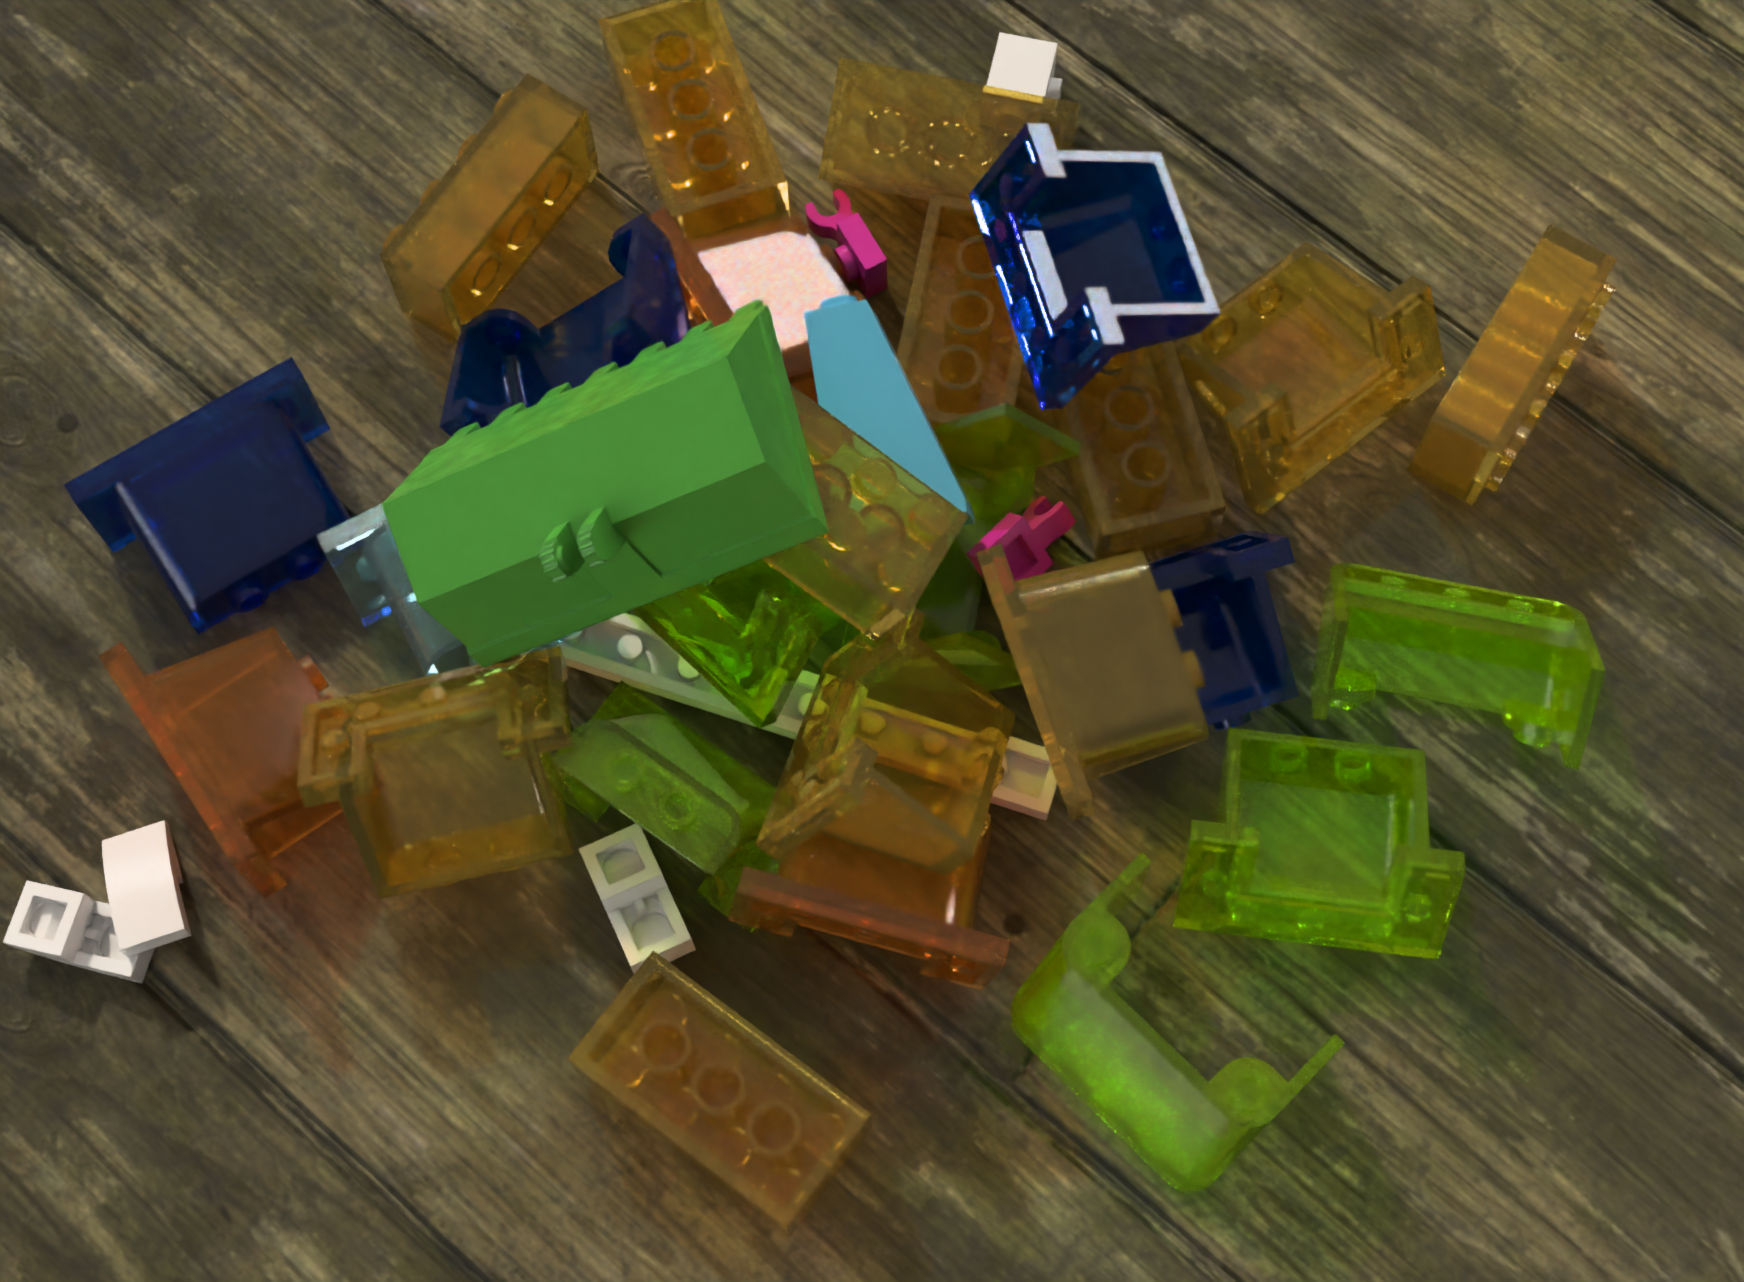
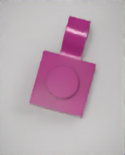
M839 188L833 191V204L838 211L833 216H822L817 212L812 202L806 204V222L811 232L821 238H830L837 242L838 248L834 249L832 253L843 278L848 283L855 280L866 298L887 289V258L859 213L853 214L851 202L847 194Z
M1041 496L1026 508L1023 516L1011 512L1006 515L966 554L995 598L1011 604L1053 564L1045 549L1054 540L1065 534L1074 525L1076 520L1064 502L1059 501L1052 507L1047 497Z

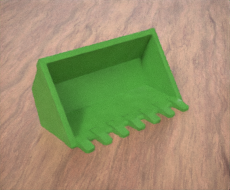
M761 299L738 308L729 321L716 327L712 320L693 327L679 343L670 347H666L663 341L643 349L632 363L619 368L616 362L603 366L594 371L584 384L573 389L569 382L549 390L534 406L526 409L524 403L521 402L502 411L488 426L481 428L479 423L475 422L461 428L444 445L432 449L412 473L381 504L417 603L467 647L468 655L483 668L829 533L771 313L767 304L763 305Z

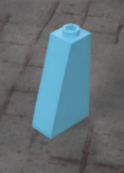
M850 295L836 296L822 301L820 309L804 312L839 536L849 546L853 547L975 523L973 509L877 315L866 299L858 301L857 297Z

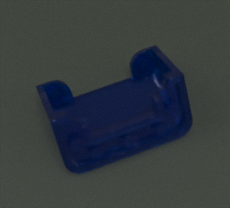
M644 213L621 226L612 234L608 247V256L612 266L623 278L539 329L518 312L505 308L485 311L460 327L439 427L451 437L461 428L478 422L480 427L483 428L490 425L505 409L521 402L524 403L526 409L534 406L549 390L569 382L572 389L584 384L594 371L613 362H616L619 368L632 363L637 355L649 346L661 341L664 342L666 347L679 343L686 333L692 329L671 243L664 232Z

